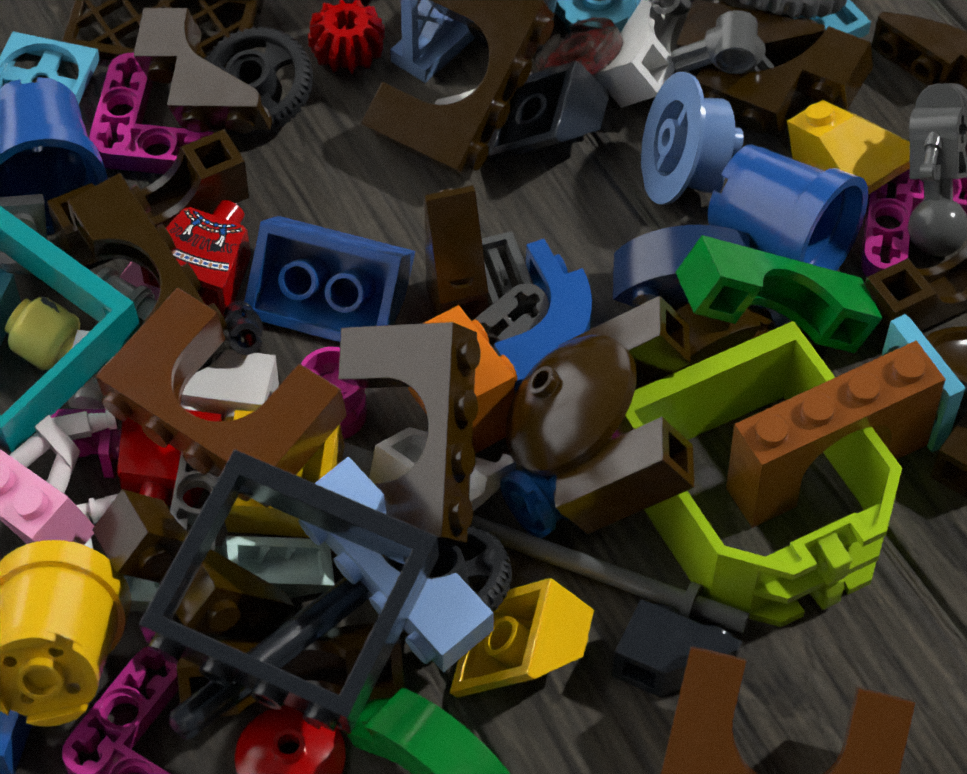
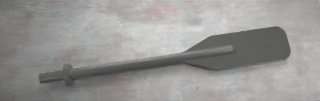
M344 442L343 460L349 456L369 478L374 452ZM473 514L470 526L478 527V529L491 533L507 549L651 601L671 606L679 610L683 617L690 620L696 616L743 633L750 613L701 596L702 584L691 581L687 590Z

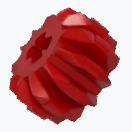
M339 0L335 6L323 2L321 12L312 14L308 44L311 47V52L315 53V58L319 65L329 64L333 73L337 72L340 68H348L353 74L356 66L359 65L370 69L373 59L381 57L385 27L382 24V19L378 18L375 7H363L360 0H355L351 4Z

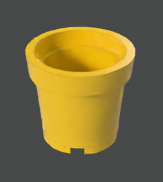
M44 540L21 546L10 552L0 561V711L9 716L11 709L27 716L26 723L36 726L62 725L79 718L87 710L88 704L95 697L108 654L117 646L123 635L132 605L130 588L124 575L116 573L110 560L100 552L74 542Z

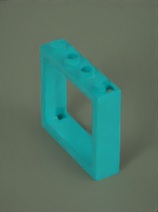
M0 206V250L99 322L5 413L0 415V446L12 453L36 432L35 426L48 415L51 417L118 353L141 326L132 300Z

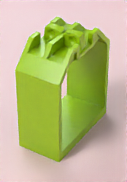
M792 321L635 390L628 412L610 440L660 417H663L689 440L784 397L785 400H788L835 378V376L796 323ZM872 426L853 432L835 442L823 453L861 504L864 511L857 514L854 512L822 527L766 557L724 546L688 491L644 509V511L690 581L703 585L701 596L750 613L749 619L783 627L804 616L805 611L797 599L809 593L821 609L825 610L841 601L844 589L849 595L871 584L876 561H878L883 539L888 529L902 467Z

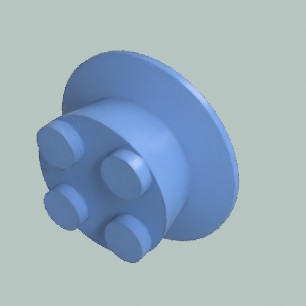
M677 72L663 83L651 105L645 124L641 148V169L646 193L657 204L668 205L673 203L683 194L687 187L703 193L713 194L714 190L720 192L725 179L721 174L732 156L742 149L743 131L735 127L734 114L729 101L722 98H704L700 83L690 73Z

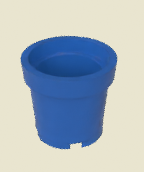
M36 77L37 83L21 84V79L0 87V197L43 194L47 235L55 234L47 201L90 183L96 186L108 179L97 147L88 138L75 94L64 84L50 78Z
M753 144L746 145L731 158L721 176L728 179L722 194L715 190L713 191L708 208L709 225L727 227L748 233L750 248L837 271L849 254L864 220L868 203V186L866 181L862 177L837 168H830L824 171Z

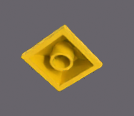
M821 100L818 103L812 104L806 110L787 121L792 159L824 171L830 168H837L862 177L867 183L868 195L910 169V141L827 101Z
M552 578L509 589L506 598L503 599V603L498 606L496 611H492L494 630L458 660L450 693L458 698L536 679L582 658L588 642L594 609Z

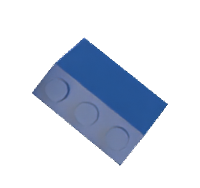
M281 216L269 218L260 222L244 302L252 306L262 322L341 342V328L395 324L406 297L415 251Z

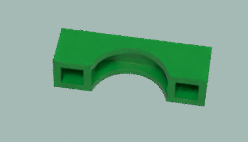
M704 235L699 238L676 271V275L694 314L736 324L749 305L763 306L794 321L808 334L815 344L855 353L882 320L876 304L860 277Z

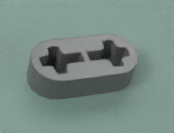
M530 283L519 284L510 289L475 319L481 323L486 332L492 330L499 323L505 328L495 340L496 343L527 332L538 325L548 312V298L544 291L536 285ZM516 297H519L522 301H526L529 298L535 301L536 305L532 310L534 318H531L528 314H523L516 321L512 322L508 316L518 305Z

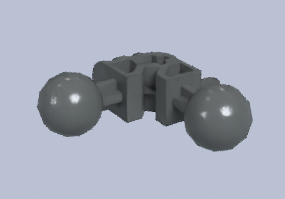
M939 83L928 86L920 93L909 122L910 179L924 181V200L917 204L911 213L907 228L911 242L924 254L934 257L951 255L960 249L967 239L966 212L960 204L953 200V179L967 178V89L959 84Z

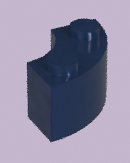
M713 225L673 226L643 234L627 242L614 252L613 300L634 308L658 296L663 298L670 306L688 302L676 271L699 238L704 235L750 248L749 234Z

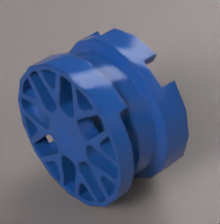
M514 469L500 479L501 492L509 510L520 525L531 535L543 538L556 529V522L560 519L570 520L565 518L556 508L554 501L556 475L540 476L532 474L525 469L522 471Z

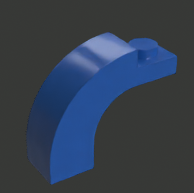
M545 239L526 244V267L533 285L542 289L548 298V312L543 320L529 331L494 343V350L498 356L505 355L515 368L517 382L515 383L514 395L528 372L547 353L560 344L590 330L592 296L587 276L583 268L568 273L563 258L559 254L553 255Z

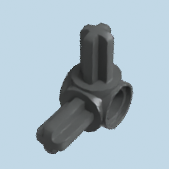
M736 10L720 15L716 21V27L708 29L704 40L680 47L671 53V59L677 72H688L714 64L721 71L740 74L774 68V65L764 55L766 50L765 43L757 35L758 22L756 18L750 13Z

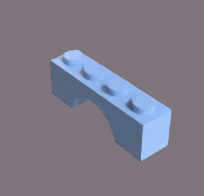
M349 456L314 483L386 514L384 494ZM299 519L300 526L316 545L319 546L325 541L337 554L333 560L345 578L352 584H356L360 580L373 594L369 601L380 615L401 572L388 564L381 554ZM457 573L440 578L427 579L404 626L405 631L409 634L405 638L406 643L423 663L428 664L433 660L445 672L494 630L493 612Z

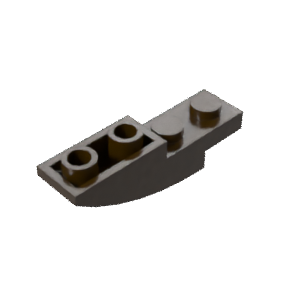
M883 11L877 17L871 48L928 86L939 83H953L967 89V31L935 20L908 14Z

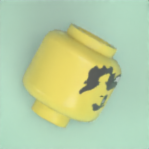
M45 296L38 297L33 301L28 298L24 299L12 312L4 329L9 334L8 345L14 353L40 370H49L72 349L77 330H80V321L76 315Z

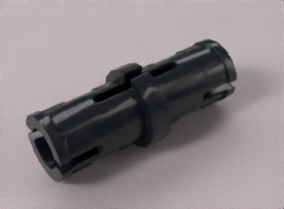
M233 301L224 310V319L228 327L227 330L223 331L224 336L237 353L243 355L253 354L262 345L260 340L263 331L262 320L247 302ZM241 312L244 313L245 318H242ZM240 336H243L244 343L241 342Z

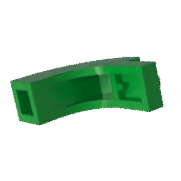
M401 688L393 697L374 699L364 706L352 733L345 732L355 748L389 759L411 774H510L499 759L464 725L431 701L404 688Z

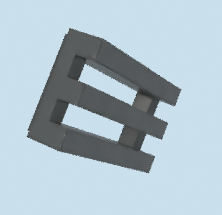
M512 231L482 238L483 250H486L503 295L512 289V285L497 247L504 245L518 284H533ZM485 264L489 293L488 307H490L499 298ZM531 298L526 301H517V307L508 316L512 318L513 322L526 313H530L531 317H535L532 312L536 305L535 301Z

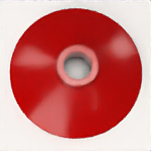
M287 705L283 706L281 710L272 708L254 718L241 733L235 749L237 774H343L346 763L345 743L338 728H335L334 732L322 726L320 729H317L303 720V712ZM287 743L299 745L298 750L292 754H284L279 748Z

